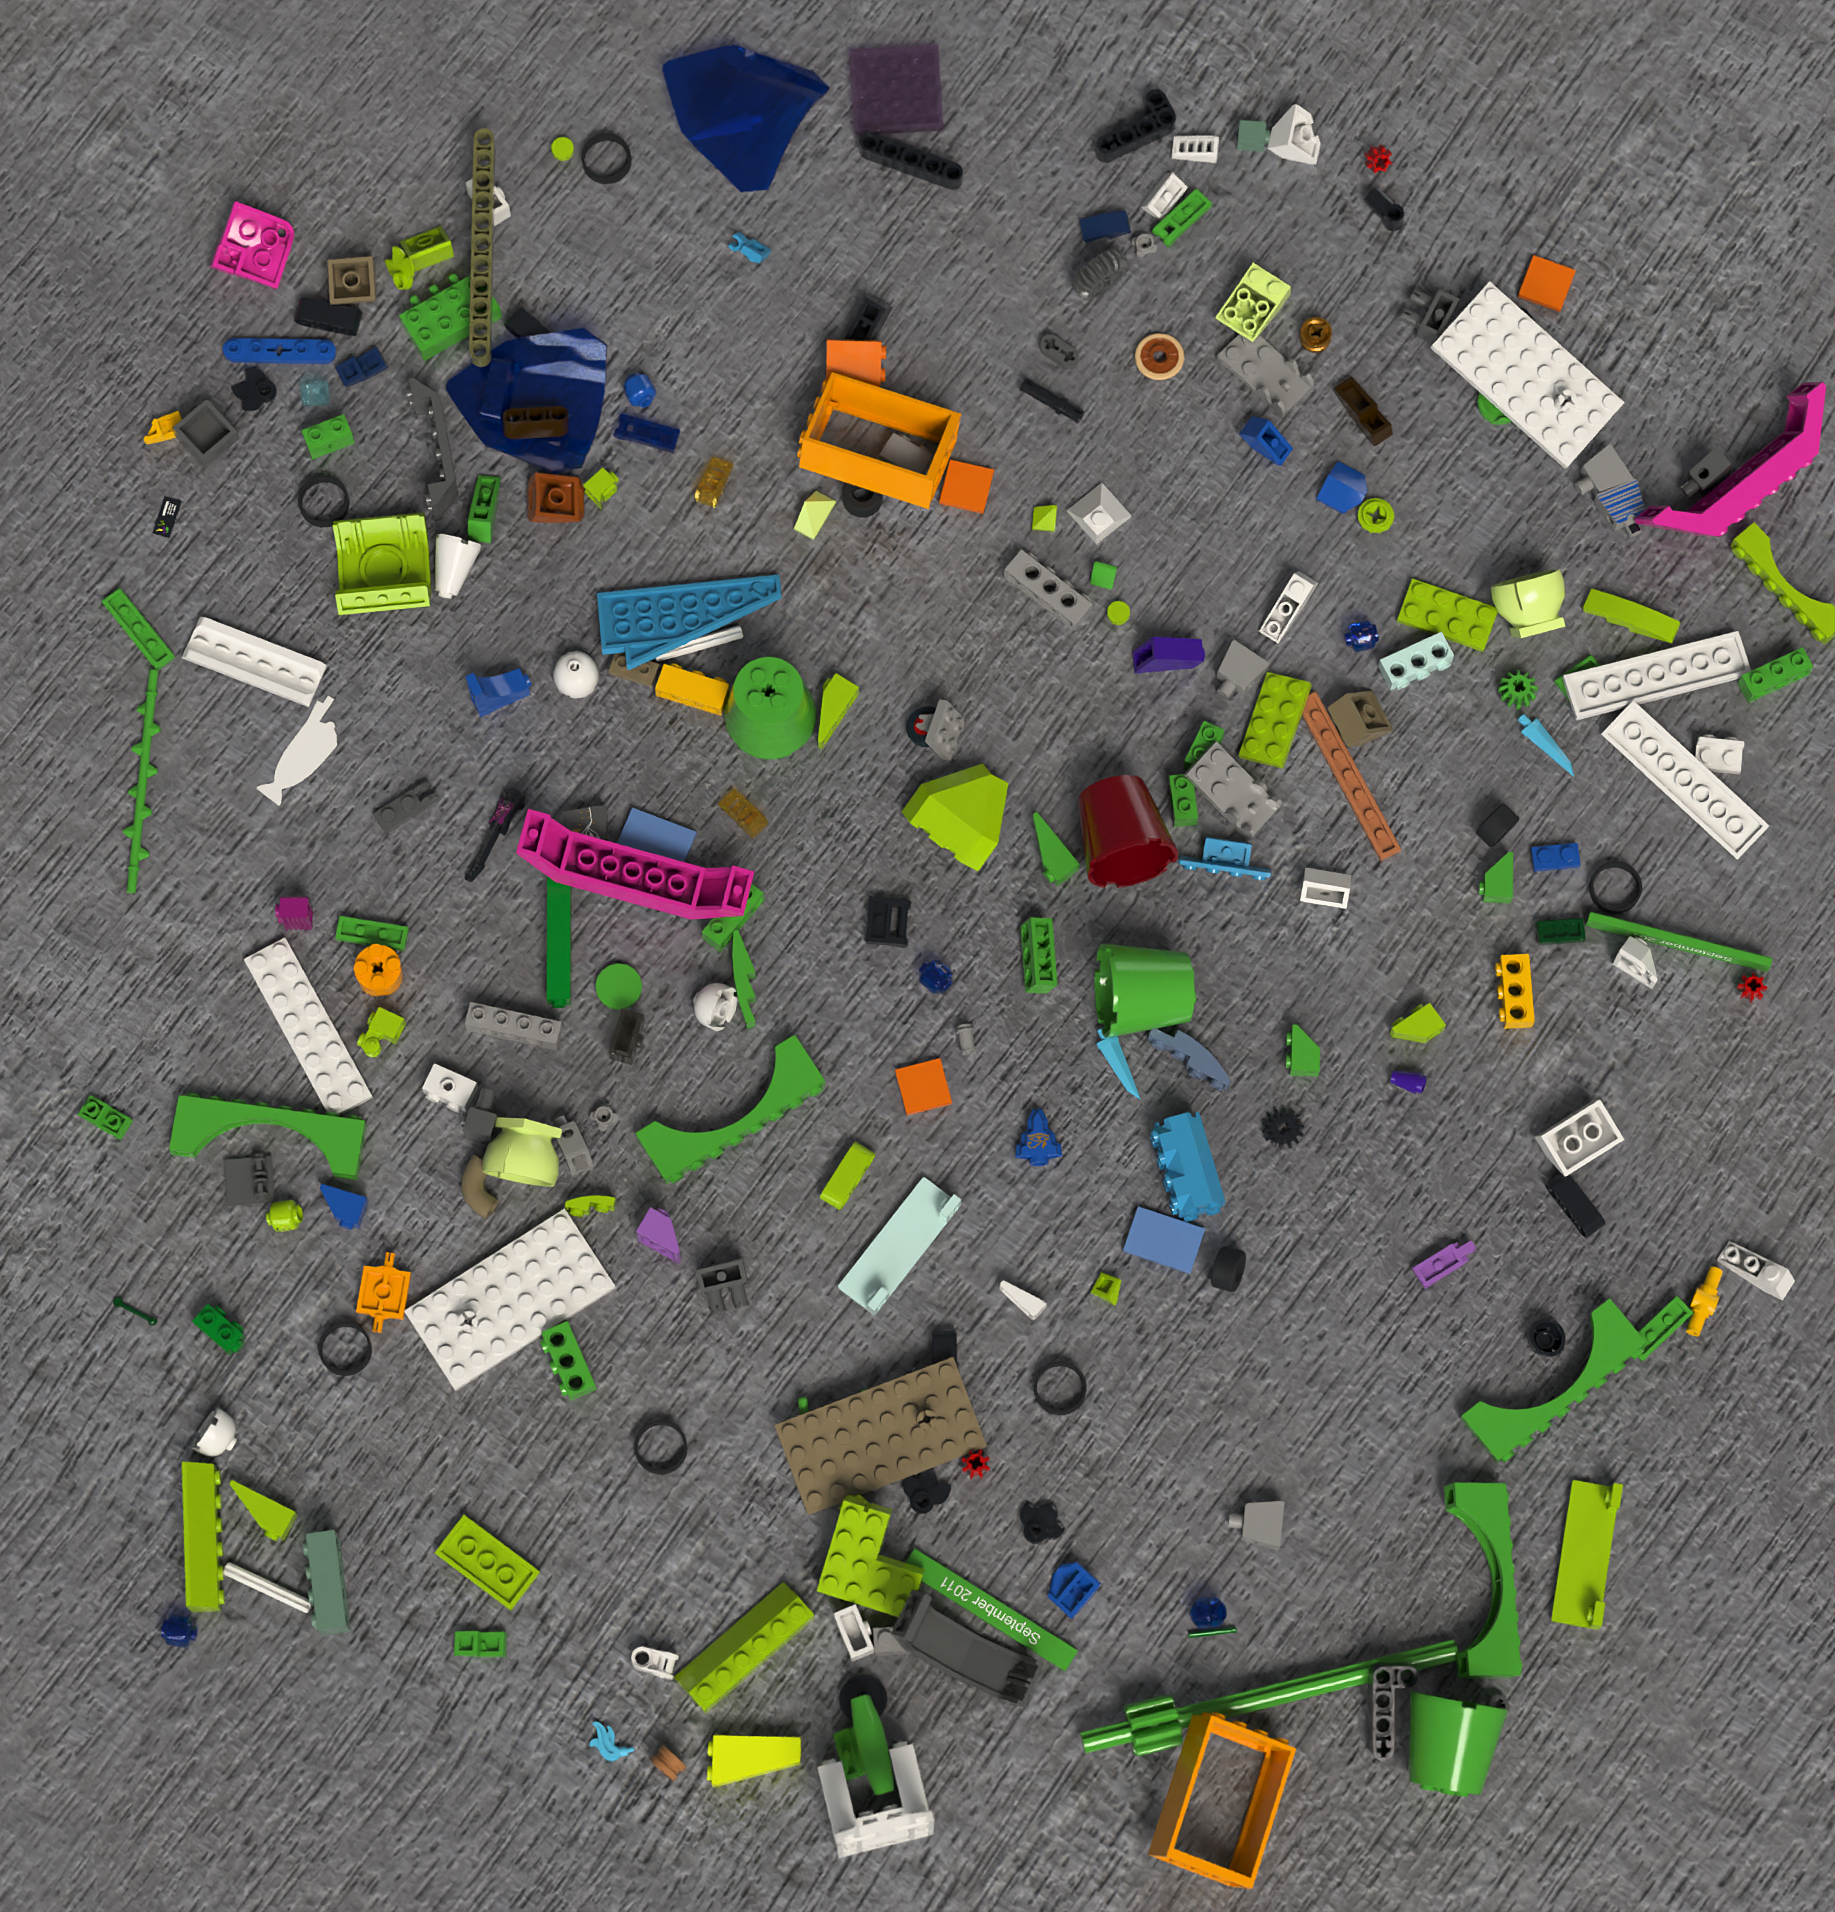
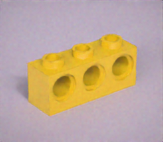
M1529 954L1501 955L1499 962L1495 963L1496 977L1500 976V985H1497V997L1502 999V1008H1499V1021L1504 1022V1029L1530 1028L1533 1026L1535 1019ZM1510 964L1515 965L1518 968V972L1510 973L1506 966ZM1516 987L1520 991V995L1513 996L1509 993L1508 989ZM1518 1010L1521 1012L1522 1017L1514 1018L1511 1016L1510 1011Z

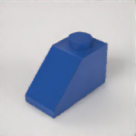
M1252 416L1239 433L1253 450L1278 466L1283 464L1293 450L1287 440L1267 419Z
M321 1184L320 1190L336 1221L339 1222V1226L352 1230L353 1227L360 1229L368 1205L367 1198Z

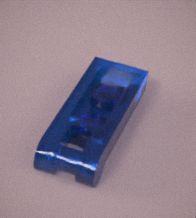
M620 414L618 419L619 426L615 428L613 434L615 438L674 453L681 433L679 429L627 414ZM630 425L634 426L632 432L627 430Z

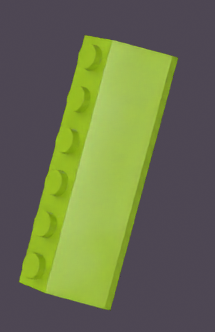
M182 1462L186 1607L192 1613L221 1611V1604H225V1592L220 1588V1580H224V1567L220 1566L219 1557L224 1554L223 1542H219V1533L223 1532L222 1518H218V1509H222V1496L217 1493V1485H221V1471H217L214 1464Z
M782 1582L681 1670L674 1679L706 1714L813 1621L815 1616L805 1603Z

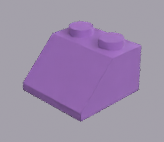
M650 1207L636 1231L638 1242L680 1264V1250L669 1214L660 1208L654 1210Z

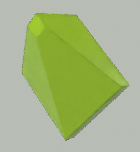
M1057 505L1034 507L1032 530L1055 532Z
M1101 1272L1091 1293L1112 1305H1116L1121 1279Z

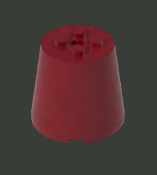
M1134 775L1113 776L1095 782L1081 792L1078 797L1086 872L1088 880L1093 885L1103 888L1107 884H1116L1117 888L1137 885L1161 875L1168 870L1167 865L1170 862H1176L1178 858L1177 847L1142 778Z

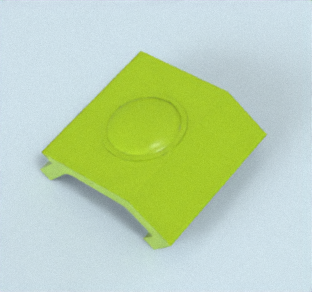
M424 512L333 521L338 557L339 590L335 592L338 615L430 606L432 585L429 537Z

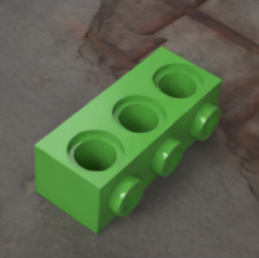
M1802 647L1743 674L1738 682V686L1747 703H1751L1809 676L1813 665Z
M751 884L744 915L713 918L702 930L703 940L721 953L733 939V931H740L765 901L764 893Z
M1030 917L1020 926L1025 993L1047 994L1058 985L1052 918Z
M568 1321L541 1332L544 1339L539 1341L544 1352H550L553 1360L549 1364L554 1375L558 1373L562 1382L558 1383L563 1397L568 1395L570 1401L597 1390ZM556 1335H561L564 1337V1341L561 1345L556 1346L551 1343L552 1338ZM564 1357H571L573 1359V1363L569 1367H563L560 1362ZM579 1378L583 1383L581 1387L574 1389L570 1387L571 1380Z

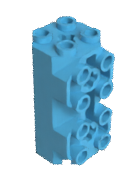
M1195 1112L1194 1117H1192L1191 1113H1183L1164 1119V1125L1162 1126L1159 1125V1122L1154 1124L1153 1129H1151L1150 1140L1152 1147H1157L1158 1156L1156 1157L1159 1170L1164 1169L1166 1172L1163 1185L1166 1193L1170 1192L1171 1194L1169 1205L1172 1215L1178 1214L1179 1218L1183 1217L1185 1222L1198 1219V1215L1207 1213V1216H1212L1220 1213V1208L1225 1205L1226 1201L1200 1113Z

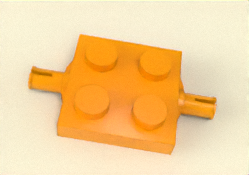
M389 1252L385 1253L384 1266H364L356 1313L370 1315L374 1318L372 1332L382 1333L384 1319L404 1320V1311L406 1309L412 1274L411 1272L399 1271L393 1267L395 1253H391V1255Z

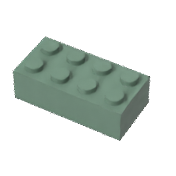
M335 1530L306 1534V1541H302L304 1556L306 1555L307 1559H309V1564L305 1565L306 1577L312 1583V1588L308 1589L309 1601L315 1608V1612L311 1613L312 1626L322 1636L351 1632L340 1537Z

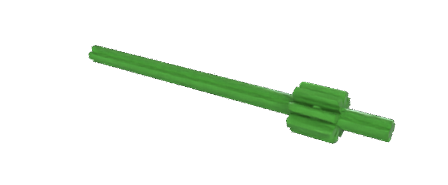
M1454 1639L1179 1708H1175L1171 1695H1163L1127 1704L1123 1710L1125 1721L1080 1732L1082 1746L1086 1754L1132 1743L1133 1751L1137 1756L1183 1745L1182 1729L1189 1727L1192 1715H1201L1202 1712L1209 1714L1215 1712L1230 1718L1368 1683L1369 1668L1375 1663L1405 1662L1417 1671L1457 1661L1456 1654H1458V1649ZM1380 1670L1376 1675V1679H1385L1386 1670ZM1403 1670L1401 1674L1409 1673L1410 1670Z

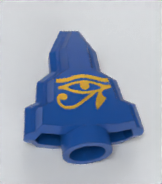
M1035 1108L1032 1109L1027 1120V1130L1021 1134V1143L1016 1145L1015 1158L1029 1159V1165L1045 1166L1049 1164V1159L1062 1156L1061 1144L1056 1142L1055 1133L1048 1129V1120L1042 1109Z

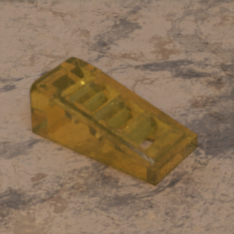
M712 457L695 491V500L716 508L734 464ZM714 468H717V469L723 470V471H725V472H724V473H721V472L715 471V470H713V469H714Z
M735 789L718 804L752 839L768 825L765 816ZM738 799L739 802L729 809L728 807ZM743 806H745V808H744L738 815H736V813H737ZM751 812L752 814L743 822L742 820Z

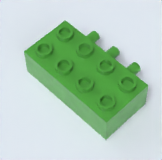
M456 274L450 275L448 279L452 286L443 291H440L436 284L430 286L429 291L433 295L431 298L421 303L416 295L412 296L409 301L413 308L399 315L401 326L423 361L469 337L471 275L461 281ZM482 286L477 288L476 291L484 292L487 288ZM494 297L492 302V323L502 318L501 309ZM479 308L476 312L484 313L487 309Z

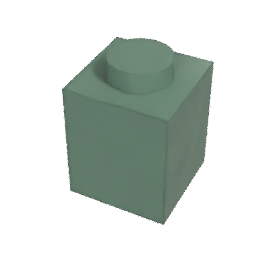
M1239 120L1237 150L1264 152L1265 144H1269L1270 130H1266V122Z

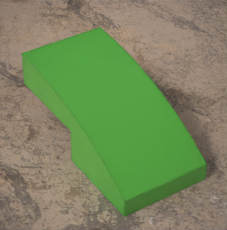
M455 1631L454 1656L506 1657V1632Z

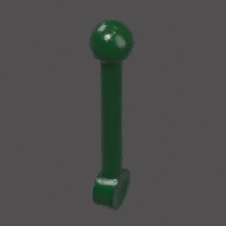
M121 1298L113 1300L115 1307H122L147 1320L151 1326L157 1324L156 1317H149L123 1303Z

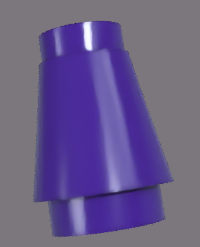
M1394 1070L1390 1083L1415 1095L1417 1093L1422 1094L1427 1076L1422 1075V1072Z

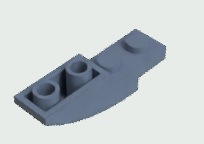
M1158 1029L1151 1030L1148 1041L1151 1042L1150 1045L1160 1051L1165 1049L1171 1052L1172 1057L1179 1061L1187 1060L1185 1070L1194 1079L1201 1080L1202 1078L1210 1082L1209 1085L1219 1091L1222 1089L1228 1090L1231 1081L1214 1056L1199 1042L1180 1030L1177 1031L1175 1037Z

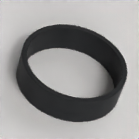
M610 133L598 134L589 139L583 147L581 155L582 165L586 175L591 180L600 184H613L622 180L628 174L631 167V153L628 144L621 137ZM602 141H612L621 145L628 154V161L624 169L618 174L608 177L592 173L585 164V156L593 145Z
M317 476L308 480L302 486L298 495V505L302 516L307 522L317 527L333 526V521L343 520L349 510L350 502L345 486L331 476ZM316 484H334L341 488L346 496L343 510L330 520H315L309 517L302 509V500L305 493Z
M1619 861L1608 862L1595 871L1590 881L1589 892L1592 901L1600 910L1609 914H1622L1631 910L1638 902L1642 892V881L1638 872L1632 866ZM1607 868H1621L1634 877L1638 887L1637 898L1630 905L1623 908L1609 907L1603 904L1595 894V877Z
M339 1322L324 1331L319 1340L318 1352L321 1361L329 1371L340 1376H350L366 1367L372 1355V1344L367 1333L359 1325L351 1322ZM342 1327H351L359 1330L364 1334L368 1342V1352L364 1361L358 1367L348 1371H340L330 1367L325 1362L322 1353L323 1344L327 1336L334 1330Z
M1056 1361L1049 1363L1036 1376L1034 1383L1036 1401L1042 1409L1050 1414H1070L1082 1405L1086 1396V1379L1081 1370L1069 1362ZM1057 1366L1067 1367L1075 1371L1081 1378L1084 1392L1082 1398L1074 1407L1067 1410H1054L1046 1406L1039 1398L1037 1392L1038 1380L1050 1368Z
M665 1420L653 1421L646 1424L638 1432L634 1443L635 1455L645 1470L653 1474H668L677 1470L683 1464L687 1455V1441L682 1430L674 1423ZM658 1425L674 1428L679 1432L684 1441V1452L681 1459L674 1466L663 1470L648 1467L638 1455V1442L641 1436L649 1428Z

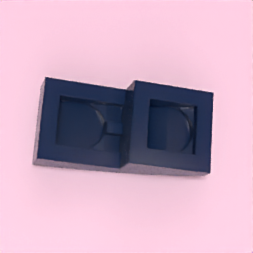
M1126 211L1104 213L1080 220L1083 240L1086 243L1104 237L1113 239L1131 233Z
M377 347L358 358L353 356L335 367L345 387L367 380L389 368Z

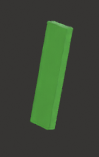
M120 587L101 601L155 670H160L175 659L174 654Z

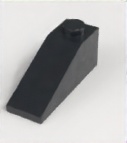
M875 296L867 297L844 339L874 340L893 307Z

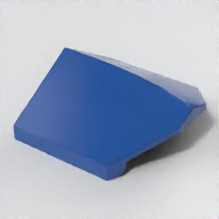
M1338 461L1326 478L1316 500L1342 514L1346 513L1351 508L1360 504L1368 492L1365 475Z
M1079 1562L1062 1564L1052 1576L1048 1598L1072 1619L1091 1600L1102 1583Z

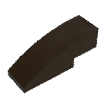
M1352 376L1333 388L1350 417L1374 447L1393 435L1390 422L1381 414L1375 401Z

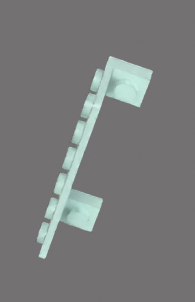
M923 1177L838 1285V1289L875 1316L959 1209L961 1199L955 1194L950 1197Z

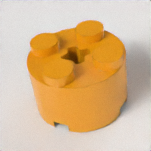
M372 944L363 949L355 960V976L360 987L367 994L377 997L387 996L394 993L400 987L403 979V968L398 955L391 948ZM375 969H383L382 973L378 971L375 973Z

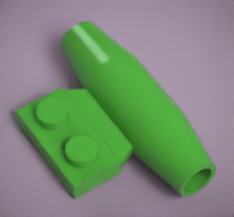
M870 1695L851 1699L853 1727L833 1734L846 1781L867 1775L875 1795L894 1791L892 1761L879 1715Z

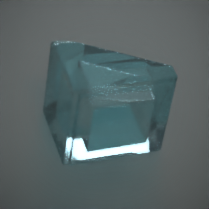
M328 381L300 383L303 406L311 407L330 404Z

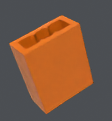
M827 339L826 380H829L833 372L881 387V382H885L886 368H881V359H886V346H882V340Z

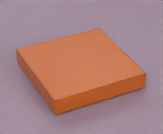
M1533 255L1518 298L1560 312L1576 270Z
M950 460L939 504L984 514L994 469Z
M940 1058L895 1069L907 1116L952 1104Z

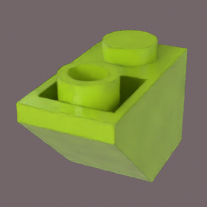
M1431 1003L1425 1006L1420 1004L1411 1011L1412 1015L1406 1019L1400 1017L1392 1023L1393 1027L1391 1028L1390 1035L1393 1038L1426 1043L1443 1032L1446 1024Z

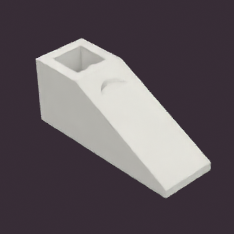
M1300 571L1294 573L1259 632L1279 643L1309 600L1318 583Z
M1731 1241L1727 1243L1717 1259L1719 1263L1751 1284L1781 1300L1785 1298L1795 1282L1787 1268Z

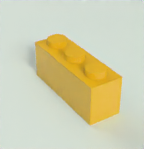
M663 664L655 692L658 697L722 716L730 693V684L719 677H714L713 679L705 677V674L700 671L692 670V672L683 670V667L677 664H670V666Z

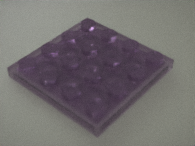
M938 45L849 49L854 135H863L868 132L890 134L944 130Z

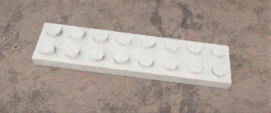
M1736 631L1563 675L1562 680L1575 720H1580L1626 708L1632 701L1639 705L1737 680L1743 674L1750 672L1751 668L1739 632Z
M1632 701L1601 734L1737 860L1770 827L1635 701Z
M284 937L245 958L244 961L325 1110L337 1113L340 1116L372 1099L373 1097L286 938Z

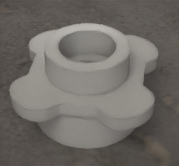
M1150 233L1141 234L1132 239L1131 243L1137 250L1136 255L1140 258L1144 257L1145 254L1157 251V245L1154 244L1153 236Z
M603 1103L596 1111L591 1112L590 1119L598 1124L600 1131H606L610 1124L618 1121V1115L612 1112L609 1104Z

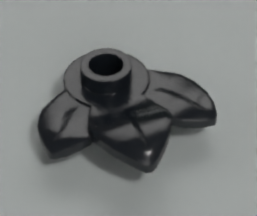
M246 368L245 375L247 381L232 388L234 395L238 399L243 400L242 409L245 411L258 410L264 403L273 401L277 395L276 386L272 382L267 381L264 372L254 368ZM264 390L270 391L268 395H262Z
M933 1468L923 1471L917 1479L912 1476L906 1477L903 1482V1490L911 1499L912 1509L918 1514H926L932 1510L934 1505L943 1504L947 1500L951 1492V1485L946 1483L938 1484L937 1475ZM923 1498L927 1501V1504L919 1506L918 1500Z
M1027 1502L1022 1507L1020 1520L1025 1526L1023 1534L1029 1543L1039 1544L1045 1539L1055 1540L1063 1534L1065 1527L1056 1522L1058 1510L1054 1503H1046L1037 1509L1033 1504ZM1032 1529H1037L1040 1533L1034 1534Z

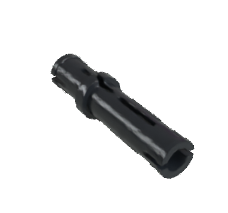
M1025 378L1022 382L1020 391L1054 409L1056 414H1062L1077 424L1083 418L1085 411L1069 403L1065 397L1061 398L1028 378Z

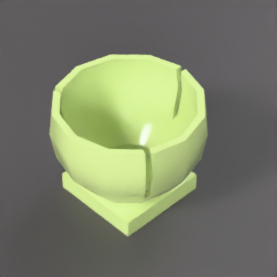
M1560 569L1537 572L1491 586L1492 600L1498 613L1513 625V627H1510L1511 637L1524 638L1565 627L1563 617L1558 615L1565 597L1564 578Z
M497 1117L495 1127L502 1128V1132L488 1144L483 1158L482 1172L493 1177L518 1183L545 1187L555 1186L559 1175V1158L551 1141L553 1138L561 1137L562 1129L525 1118Z

